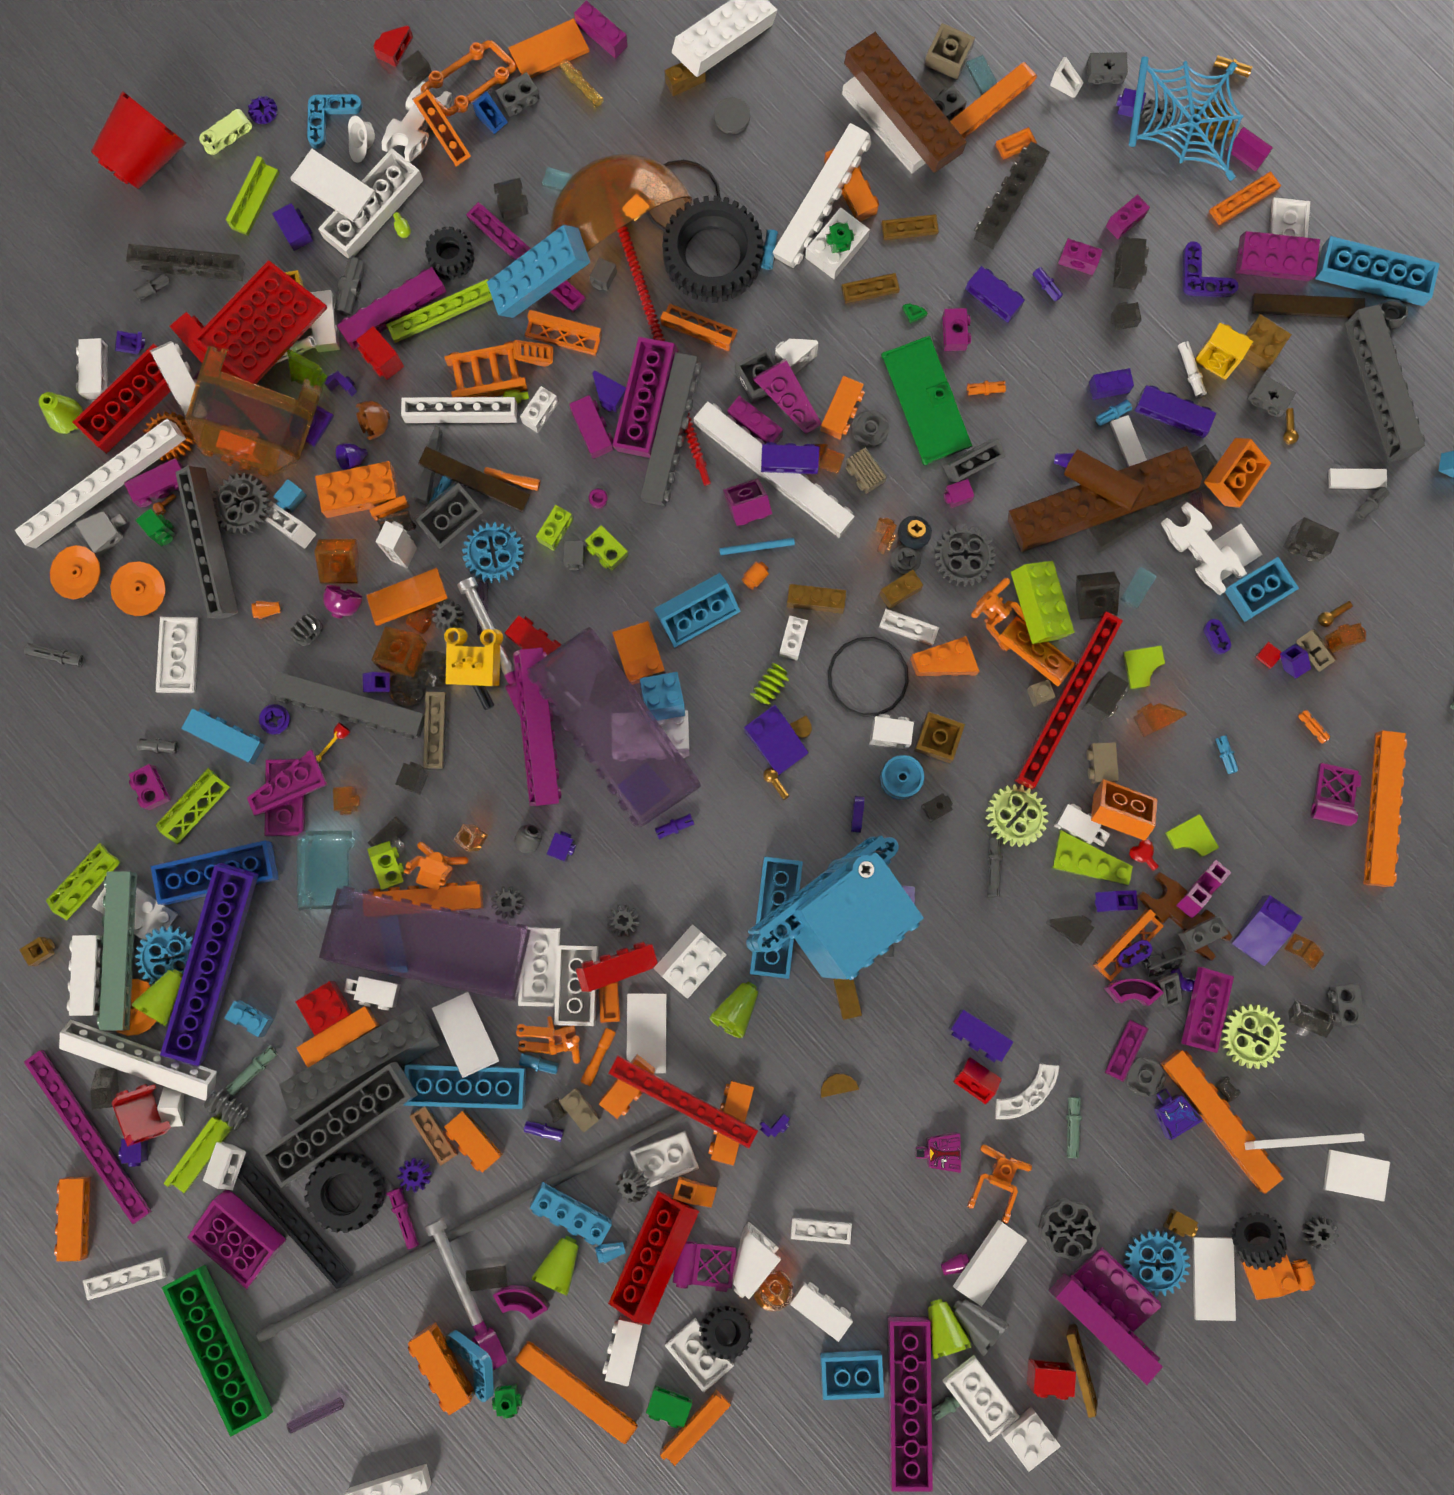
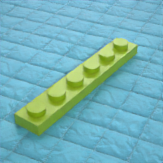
M488 279L386 324L394 342L397 343L492 300L487 284Z

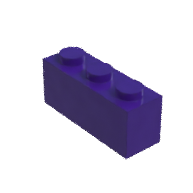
M982 266L967 282L965 288L967 292L1007 323L1022 308L1025 301L1019 292L1013 291L1005 281L999 280L991 270L985 269Z
M774 442L762 444L761 472L818 473L819 446L814 444L796 446L794 443L777 445Z
M963 1009L959 1011L949 1027L953 1037L960 1041L965 1039L970 1042L968 1044L970 1048L977 1052L979 1049L986 1053L985 1057L994 1063L996 1060L1002 1062L1013 1044L1012 1040Z

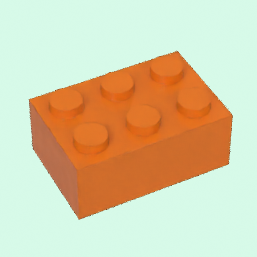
M1235 438L1204 483L1224 506L1240 508L1271 465V462L1252 439Z
M1103 779L1093 795L1091 821L1146 840L1156 826L1157 799Z

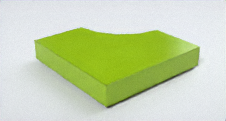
M1162 645L1123 652L1130 690L1149 687L1153 671L1165 664Z
M1200 814L1165 832L1174 850L1181 847L1190 848L1196 851L1200 857H1204L1219 848Z

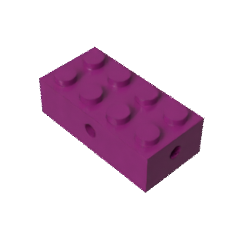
M1245 231L1239 239L1235 273L1310 281L1316 277L1320 239Z

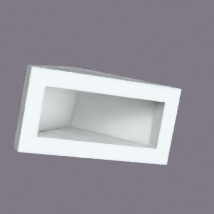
M1063 57L1054 73L1050 86L1073 98L1076 97L1084 82L1067 57Z
M163 1087L157 1107L162 1123L169 1121L171 1127L184 1126L185 1093Z

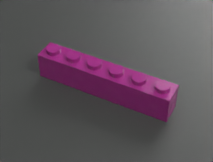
M432 267L424 269L418 276L406 280L397 289H391L384 297L377 298L371 305L359 309L350 318H344L337 327L351 349L354 350L359 346L356 339L372 326L379 333L388 329L386 324L417 311L446 293L445 287Z

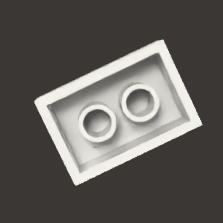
M840 208L806 248L805 258L835 279L868 240L870 229ZM835 223H848L849 230L852 229L854 234V241H851L850 250L837 253L831 252V247L827 245L826 241L829 226Z
M692 924L653 969L688 999L727 954Z

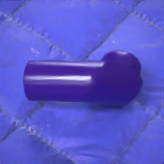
M1180 968L1170 971L1179 975L1180 988L1187 992L1193 991L1195 980L1183 977Z

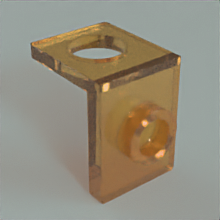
M1296 933L1285 947L1286 951L1301 957L1311 969H1315L1324 956V953L1313 941ZM1302 941L1303 946L1300 949H1293L1295 942Z

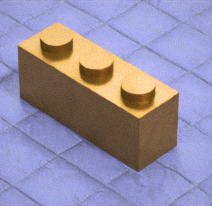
M789 584L787 607L843 614L846 590Z

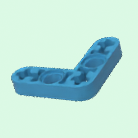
M354 94L313 95L309 98L307 138L313 148L320 149L326 143V115L358 114L363 107L359 96ZM339 101L340 105L337 108H332L331 103ZM317 102H320V104L318 105L319 112H316V108L314 106L317 104ZM314 119H322L321 124L317 126L312 124ZM315 131L317 132V134H318V136H319V139L317 140V142H314V139H316V133H315Z
M454 1330L445 1338L447 1346L473 1366L474 1392L480 1401L486 1402L494 1395L492 1359L486 1351L459 1331Z

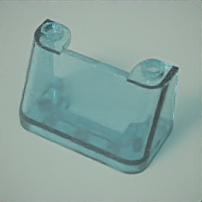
M304 831L298 834L297 905L299 911L353 909V905L356 903V895L352 893V890H349V851L355 846V836L352 835V831Z

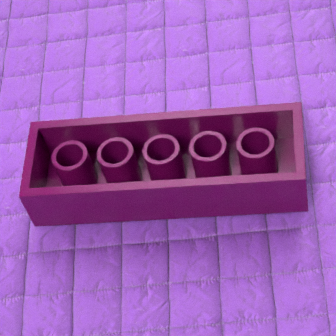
M638 337L612 445L617 452L650 458L675 352H679L675 343Z
M1063 1273L1048 1291L1134 1374L1148 1385L1163 1368L1158 1362L1160 1358L1147 1346L1143 1348L1145 1343L1132 1331L1128 1334L1130 1329L1117 1317L1113 1319L1115 1315L1104 1304L1100 1303L1098 1305L1100 1300L1087 1288L1083 1291L1082 1289L1085 1286L1072 1274L1067 1276Z

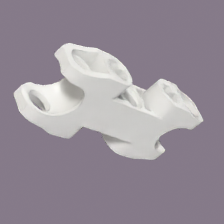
M425 81L413 89L408 96L405 107L409 112L402 121L395 118L392 119L382 139V150L389 152L391 148L397 145L405 146V160L409 162L421 154L429 139V134L425 132L429 124L412 100V98L421 93L420 89ZM445 91L436 98L449 109L452 93Z
M1187 502L1181 507L1187 517V525L1179 527L1166 518L1161 523L1170 542L1179 552H1183L1187 548L1201 563L1195 568L1198 576L1206 585L1221 595L1226 591L1220 579L1222 571H1231L1239 579L1245 577L1247 573L1239 557L1228 545L1221 549L1217 547L1207 535L1212 530L1211 523L1203 513Z

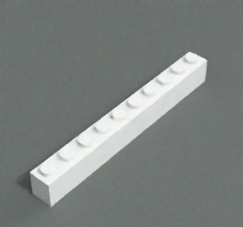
M707 402L694 417V425L838 538L841 537L855 517L848 507L845 506L843 508L838 504V500L834 496H828L823 492L824 489L820 485L810 482L806 474L761 472L762 444L765 443L760 438L755 439L750 435L751 432L746 427H740L736 424V420L732 416L723 414L718 405Z
M168 419L164 420L15 529L16 533L24 545L36 549L124 485V482L135 477L186 439L176 423Z

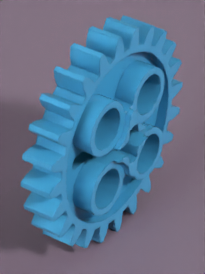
M496 522L493 523V527L486 523V528L484 529L479 525L480 531L477 532L473 529L474 536L467 535L470 542H464V546L467 548L462 549V552L466 554L463 556V560L468 561L465 563L466 568H470L471 574L476 572V579L482 576L483 582L487 578L490 579L491 583H493L494 578H497L499 583L501 582V577L508 580L507 574L514 576L513 569L520 570L517 563L523 564V560L519 558L524 556V552L520 551L524 549L523 544H519L521 538H516V531L511 533L510 526L505 530L503 523L500 527H497ZM490 537L493 540V546L495 549V555L498 564L497 568L494 567V561L491 554L492 552L489 543ZM499 539L505 540V543L502 545L496 544ZM480 543L487 544L483 549L478 548ZM502 557L509 558V560L505 563L500 562V559ZM485 560L490 561L488 566H482L481 564Z
M172 925L169 926L168 930L161 926L160 932L154 928L152 930L153 935L147 933L145 935L147 940L143 938L140 940L143 946L136 948L141 953L135 955L136 958L140 959L135 965L142 966L138 973L145 972L143 979L151 978L149 984H152L154 981L156 982L168 970L173 972L176 969L182 974L184 973L185 968H178L176 961L184 962L186 967L192 946L191 940L194 938V935L186 936L188 930L180 933V927L173 931ZM172 942H178L181 945V949H174ZM152 946H159L161 953H154ZM180 953H186L185 956H183V955L174 956V955H178V954H180ZM166 954L170 957L174 956L170 961L169 958H163ZM151 959H160L155 962L151 961ZM156 965H163L165 972L157 971Z
M1155 1229L1153 1235L1149 1230H1147V1236L1140 1232L1141 1239L1139 1240L1133 1237L1135 1244H1127L1131 1251H1124L1125 1255L1129 1257L1123 1259L1124 1263L1129 1264L1124 1268L1150 1293L1154 1291L1156 1297H1158L1159 1291H1162L1164 1296L1167 1294L1166 1290H1170L1173 1294L1174 1286L1181 1289L1179 1281L1186 1283L1183 1275H1189V1272L1185 1268L1191 1267L1190 1263L1185 1261L1190 1258L1189 1255L1183 1254L1187 1249L1185 1246L1179 1247L1182 1242L1179 1239L1174 1242L1175 1236L1171 1234L1167 1237L1165 1230L1160 1235L1158 1229ZM1150 1248L1152 1250L1151 1254L1143 1256V1249ZM1170 1249L1172 1254L1169 1257H1163L1162 1253L1164 1250ZM1156 1259H1159L1161 1263H1158L1155 1267L1153 1263H1156ZM1144 1269H1151L1149 1276L1141 1275ZM1169 1269L1172 1271L1169 1277H1162L1164 1270Z

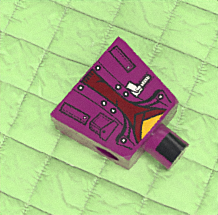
M953 1132L927 1137V1146L915 1147L916 1159H927V1166L929 1168L961 1173L960 1133Z

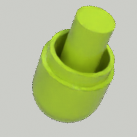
M399 212L394 213V228L398 236L401 238L409 237L411 228L408 221L402 218Z
M516 389L507 390L502 396L515 397L517 404L521 403V400L529 399L528 392H520Z

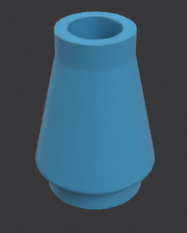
M623 1242L601 1244L599 1247H595L598 1263L604 1262L606 1264L618 1256L626 1254Z

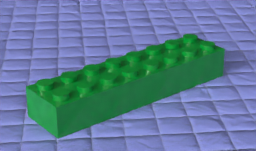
M206 1264L161 1287L230 1437L267 1418L273 1412V1409Z

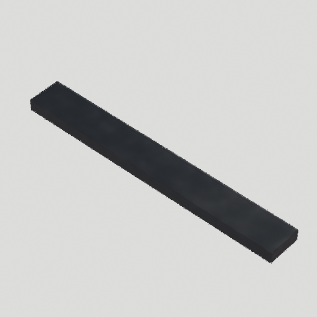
M249 1156L244 1158L237 1177L332 1285L338 1289L353 1273Z

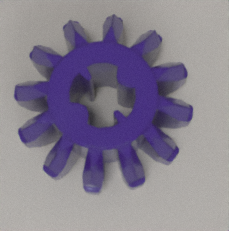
M412 1158L411 1163L406 1160L404 1162L405 1167H399L403 1174H399L397 1178L404 1180L400 1183V1186L407 1184L406 1191H410L413 1188V1192L416 1193L419 1188L421 1190L426 1188L424 1183L429 1184L431 1182L426 1177L432 1175L431 1171L426 1172L430 1165L426 1164L423 1167L424 1159H420L417 1164V1159ZM417 1171L419 1174L417 1178H412V1172Z

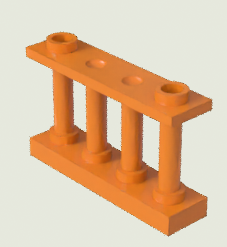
M509 341L505 342L504 345L463 353L452 352L448 356H444L447 365H453L457 389L451 391L452 397L503 396V393L507 390L528 391L525 377H519L516 359H513L514 342ZM508 355L512 376L510 380H501L497 362L498 356ZM489 358L493 382L492 384L485 385L482 383L478 360ZM471 362L475 381L474 387H464L460 367L462 363Z

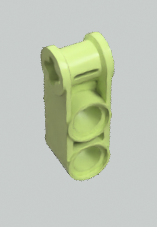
M236 109L202 132L199 140L208 154L215 155L226 146L234 143L242 135L247 134L252 129V123L240 109Z

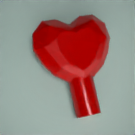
M1149 839L1141 840L1138 846H1133L1130 849L1129 855L1132 859L1138 862H1146L1152 871L1159 867L1152 858L1154 847Z

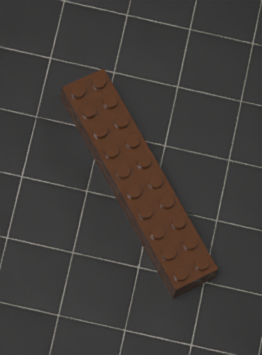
M1185 446L1119 470V472L1144 485L1143 493L1131 511L1122 508L1081 484L1009 510L1008 522L1021 551L1030 550L1199 488L1203 477L1188 447Z

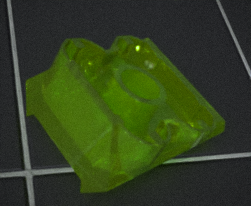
M290 349L287 350L291 382L295 381L307 387L314 394L321 392L322 385L328 377L323 373V369L318 364Z

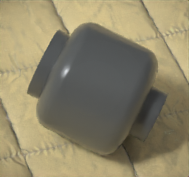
M523 825L519 828L514 838V844L523 853H533L537 850L542 840V834L535 825Z

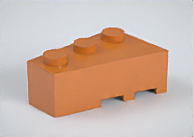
M967 636L912 654L910 658L916 676H976L980 672Z

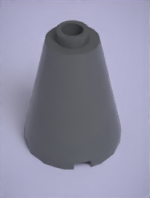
M966 1298L964 1301L959 1299L952 1307L955 1310L954 1315L961 1327L983 1356L1009 1326L1004 1320Z

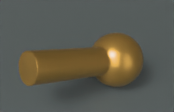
M1288 408L1286 410L1287 431L1284 433L1283 439L1287 444H1294L1298 441L1299 434L1294 428V408Z
M1347 601L1330 613H1321L1318 617L1319 624L1323 627L1332 625L1334 618L1353 607L1352 603Z
M767 768L763 773L764 780L772 783L782 799L786 800L789 794L778 780V773L773 768Z

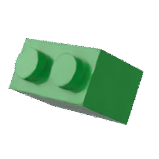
M655 1385L646 1414L652 1420L660 1421L661 1419L667 1421L671 1427L679 1428L680 1426L684 1428L692 1406V1399Z

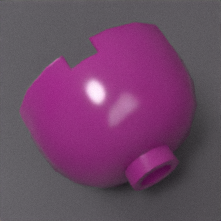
M327 585L323 595V602L327 610L332 612L331 615L333 617L342 619L343 616H351L358 611L363 599L361 594L350 589L342 590L340 586Z

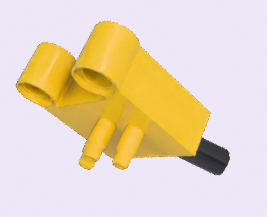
M449 628L444 634V639L447 642L446 684L472 685L484 710L491 709L494 703L485 686H500L502 632L497 629L483 630L480 635V641L485 647L463 646L468 638L467 632L464 629ZM455 632L458 634L457 641L454 639ZM491 633L494 635L493 642L489 639Z

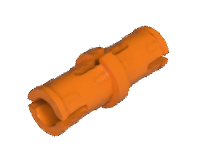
M1005 380L967 383V395L984 394L989 396L990 393H1005Z

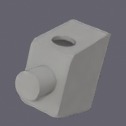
M103 511L75 524L93 553L101 557L123 538L118 528L126 524L127 521L121 513L111 518L109 514Z

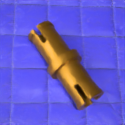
M1218 55L1213 67L1226 70L1231 62H1235L1237 68L1233 73L1248 78L1253 66L1237 62L1238 59L1235 58L1231 60Z

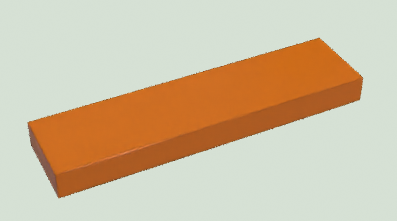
M1270 171L1212 207L1209 212L1220 226L1278 190L1281 184Z

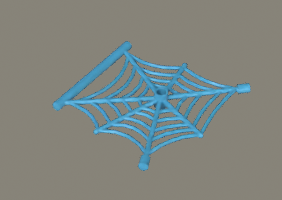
M1146 56L1142 57L1129 146L1135 147L1138 139L1155 141L1170 148L1180 158L1179 163H1183V160L1206 162L1224 170L1230 182L1234 180L1236 175L1232 170H1229L1230 156L1238 127L1244 117L1237 109L1229 87V75L1237 68V64L1231 62L1226 69V73L1223 75L1206 76L1194 71L1188 66L1187 61H1184L1183 65L1178 68L1161 70L1151 68L1148 65L1149 58ZM1184 68L1185 75L1166 80L1160 79L1155 72L1171 73ZM1148 71L1154 83L1155 108L1147 128L1141 135H1138L1145 80ZM1189 71L1204 79H1222L1215 85H1203L1191 78ZM1184 78L1186 80V85L1180 88L1168 89L1164 84ZM1225 80L1229 100L1237 115H1234L1228 107L1223 96L1221 86ZM1190 81L1202 88H1216L1210 93L1201 92L1192 88ZM1158 83L1164 91V112L1156 128L1152 132H1148L1158 108ZM1187 88L1188 95L1175 97L1172 92ZM1218 90L1220 93L1221 100L1231 116H1228L1222 108V106L1220 105L1218 98L1216 96ZM1192 92L1209 96L1207 101L1198 100L1192 97ZM1168 94L1173 103L1172 117L1166 128L1159 129L1167 113ZM1188 98L1189 104L1183 106L1178 101ZM1213 98L1224 115L1223 117H1220L1211 104ZM1193 101L1204 105L1202 107L1193 104ZM1177 105L1180 109V116L1176 125L1171 126L1175 118ZM1207 106H1209L1216 117L1210 118L1206 114L1205 109ZM1194 108L1200 109V111L1195 114ZM1184 113L1189 120L1180 124ZM1238 119L1231 138L1227 163L1225 164L1222 158L1226 137L1232 121ZM1229 120L1219 155L1214 148L1216 135L1222 121ZM1219 121L1211 143L1208 139L1209 129L1213 122ZM1209 122L1204 134L1199 124ZM1175 129H1179L1188 134L1187 138ZM1171 131L1179 135L1185 141L1184 146L1177 139L1164 132ZM1159 134L1168 137L1183 149L1182 153L1180 154L1166 142L1149 136ZM1192 135L1202 137L1205 142L1190 141ZM1188 145H1205L1209 147L1211 152L1201 149H1189ZM1186 152L1205 153L1216 158L1220 165L1207 159L1185 157Z

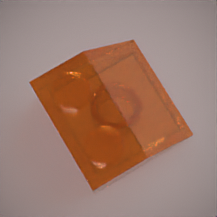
M318 539L314 552L320 583H358L359 552L357 540Z
M1150 703L1137 710L1138 714L1133 719L1143 737H1146L1187 716V713L1161 703L1154 706Z

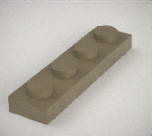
M426 692L424 769H444L445 692Z

